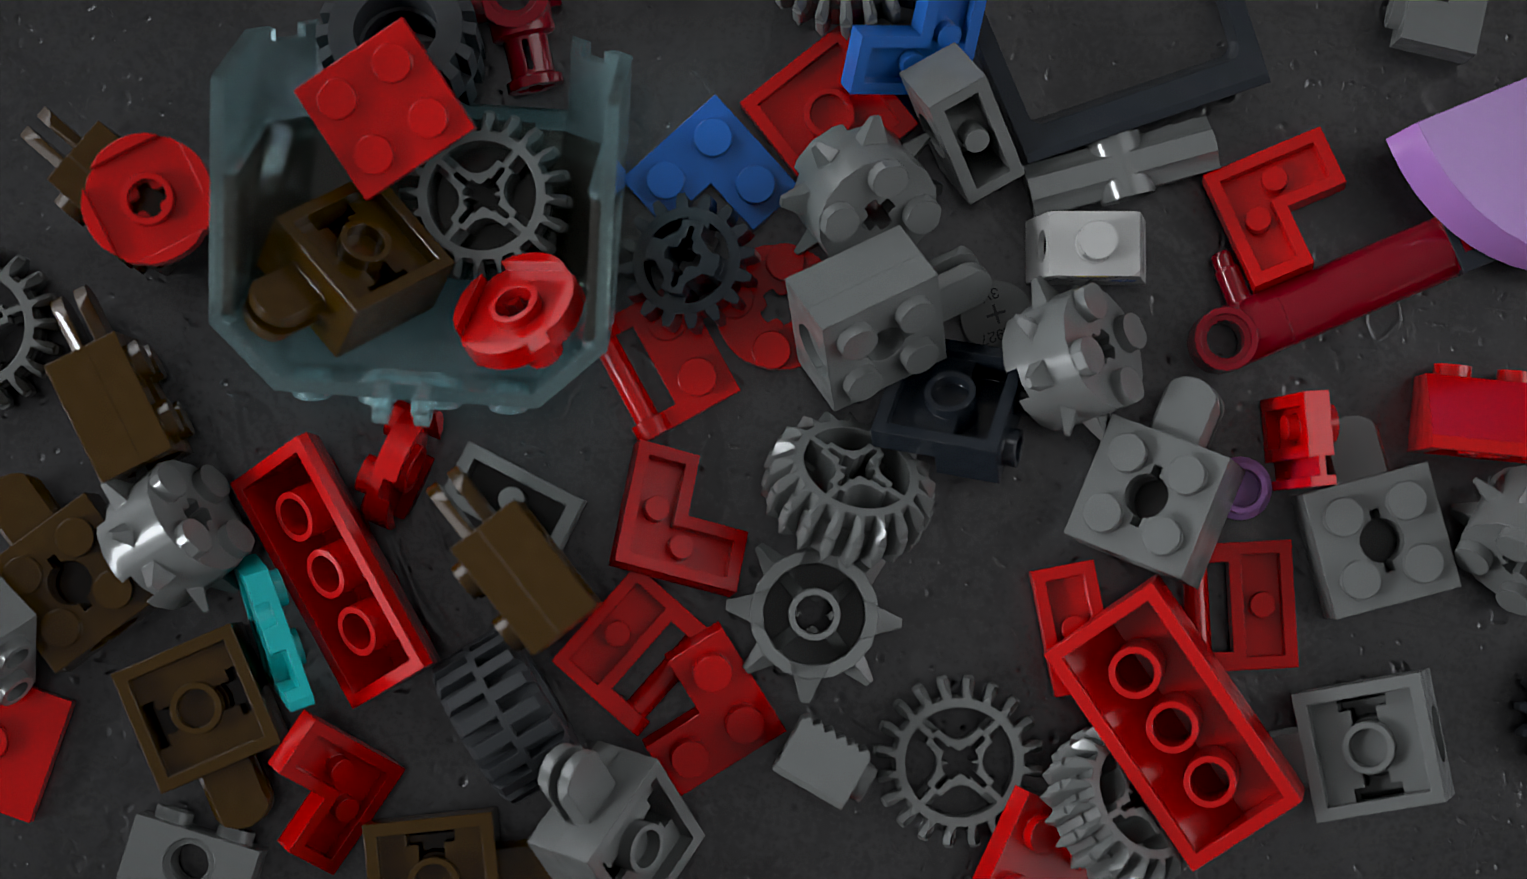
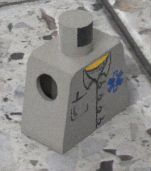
M1048 211L1025 221V285H1031V280L1038 276H1042L1050 285H1087L1092 282L1097 285H1146V221L1142 213L1137 211ZM1046 237V252L1044 255V241Z

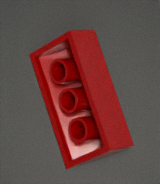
M1434 363L1433 374L1424 373L1414 377L1407 452L1527 464V371L1497 370L1496 380L1472 378V366Z
M305 432L296 436L230 483L275 568L279 570L287 590L352 709L410 680L441 661L431 642L428 631L421 624L400 585L398 576L387 562L370 530L368 521L357 507L339 473L335 461L328 454L318 435Z
M1159 573L1103 609L1044 653L1054 671L1192 871L1200 868L1303 801L1305 785Z

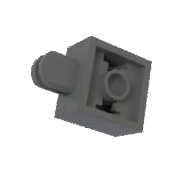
M898 225L785 279L798 362L834 412L856 401L867 400L879 390L912 374L923 373L935 363L946 359L943 322L982 304L991 291L992 279L986 269L979 264L972 251L965 246H959L927 261L903 228Z
M1185 376L1173 379L1166 386L1149 427L1112 414L1064 534L1085 546L1154 573H1159V575L1198 590L1246 473V470L1231 458L1209 450L1224 415V401L1219 394L1201 379Z
M1359 415L1340 417L1339 436L1337 441L1333 443L1334 455L1325 456L1327 475H1336L1337 484L1291 496L1324 619L1338 620L1462 587L1428 461L1390 470L1381 434L1376 424L1371 419Z
M1429 667L1302 690L1291 695L1297 726L1267 731L1301 779L1305 788L1310 787L1317 823L1442 803L1455 795Z
M599 740L592 750L563 742L555 746L547 754L541 765L538 784L552 804V807L541 819L527 843L552 879H677L705 837L671 779L656 758Z

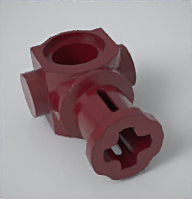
M471 0L478 24L488 22L493 43L504 45L511 81L506 85L508 95L517 96L538 93L564 83L562 72L555 71L547 35L555 30L551 7L563 5L562 0H530L524 8L511 11L502 8L498 4V0ZM526 46L530 48L534 65L531 70L529 69L525 53Z

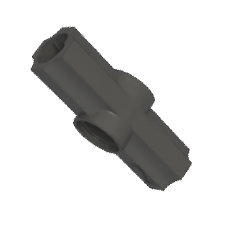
M1207 116L1200 118L1195 117L1174 125H1166L1163 128L1141 134L1139 129L1124 131L1084 145L1085 149L1023 165L1025 174L1022 175L1029 207L1033 217H1036L1048 211H1075L1078 208L1100 203L1102 207L1124 203L1156 192V187L1200 176L1220 169L1221 166L1214 131L1208 122Z

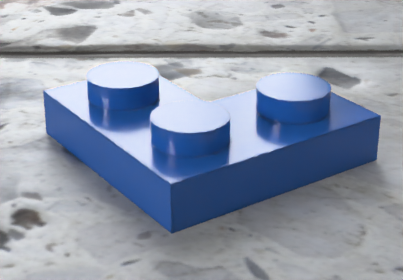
M916 0L911 25H853L841 84L849 94L908 95L899 73L946 46L956 42L973 61L987 0Z
M716 94L621 178L625 186L655 218L657 217L654 212L653 203L657 200L665 205L668 210L676 209L678 193H685L693 203L712 186L722 199L739 214V217L748 225L753 233L781 208L779 204L781 195L793 189L796 183Z

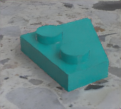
M256 553L246 556L233 570L265 677L290 712L313 705L315 700L303 668V664L307 663L304 648L295 627L289 629L282 607L289 605V598L282 576L277 568L269 571Z

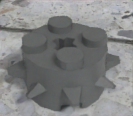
M873 115L867 119L862 127L847 130L843 124L833 126L813 139L795 163L794 168L799 175L794 188L780 197V206L796 212L807 228L793 251L800 256L821 246L830 258L898 225L903 228L913 243L917 245L926 233L931 232L937 227L942 210L936 201V197L942 194L943 184L931 179L927 171L917 160L931 139L928 134L924 133L903 144L895 133L884 127L882 118L879 115Z
M1038 276L1031 280L1032 306L1027 307L1021 314L1016 313L1015 317L1010 318L1006 323L1002 339L1003 361L1006 372L1017 368L1021 384L1029 396L1019 402L1023 409L1039 425L1053 431L1063 429L1064 435L1070 436L1073 427L1083 423L1101 441L1103 435H1105L1111 413L1128 407L1144 397L1140 349L1146 345V332L1140 318L1132 312L1124 314L1119 305L1106 292L1102 291L1097 284L1092 282L1081 287L1073 284L1071 290L1059 294L1042 276Z
M172 459L159 462L150 470L145 466L136 471L137 480L133 484L118 479L105 484L101 483V487L109 500V503L104 508L106 509V520L97 527V537L102 554L115 576L122 583L129 577H132L142 588L153 594L147 603L154 607L175 610L185 607L194 601L205 614L209 612L206 590L210 587L233 594L239 591L233 569L252 551L255 540L252 532L242 522L241 515L228 496L230 493L228 480L215 467L205 464L198 469L191 464Z
M1527 465L1506 467L1493 475L1489 484L1478 477L1474 478L1472 481L1482 496L1480 501L1455 503L1450 507V515L1465 526L1460 542L1454 551L1455 563L1496 594L1497 603L1503 609L1521 616L1527 615Z
M764 543L754 548L764 576L757 583L754 594L726 600L725 609L751 622L752 634L757 643L742 666L749 674L776 665L783 672L793 674L799 700L804 703H810L822 678L834 677L842 672L865 686L873 681V677L865 653L872 646L874 635L901 629L903 620L877 606V595L872 588V584L884 566L885 561L881 559L872 569L861 561L855 564L852 563L846 569L839 557L829 555L821 562L820 552L810 546L806 551L795 552L788 557H785ZM808 596L814 603L822 599H826L829 602L832 611L825 614V616L831 622L826 629L819 631L813 625L808 626L804 630L799 627L795 618L802 614L797 608L802 599Z

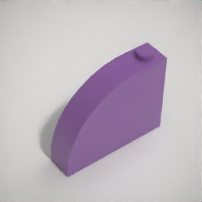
M1527 78L1421 120L1386 139L1402 174L1415 194L1442 224L1464 242L1487 256L1510 266L1527 270Z

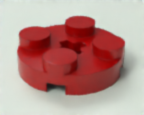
M135 133L124 136L106 146L96 156L90 166L92 171L86 180L85 190L82 189L81 210L85 224L92 237L103 249L132 265L157 267L177 262L196 250L216 224L217 192L210 170L195 151L170 137L150 133ZM148 182L154 190L164 188L167 198L160 203L162 211L154 217L146 211L136 213L133 209L132 203L140 199L138 187L143 183Z
M790 243L762 245L754 248L761 255V262L752 266H746V271L758 280L757 288L741 287L738 295L745 302L746 308L741 311L729 304L723 309L727 325L723 327L718 325L719 332L726 345L738 358L745 363L766 370H795L802 366L798 362L792 320L785 325L778 318L767 322L761 315V312L767 307L764 296L771 291H774L780 297L786 295V278L822 262L819 257L809 251L798 256L793 251L796 245Z
M540 252L514 255L501 261L505 271L496 274L489 281H487L482 273L467 286L455 307L453 315L454 327L461 338L463 347L477 366L508 370L524 367L529 364L535 369L545 368L556 362L562 355V343L568 339L579 323L586 296L575 276L568 271L565 264L556 256Z
M398 399L393 404L384 424L383 433L387 438L377 457L369 454L365 458L355 482V490L365 494L361 504V512L367 521L393 530L396 528L393 516L404 520L409 514L426 483L435 458L426 455V445L429 436L438 440L441 439L444 424L441 411L417 401L410 404Z

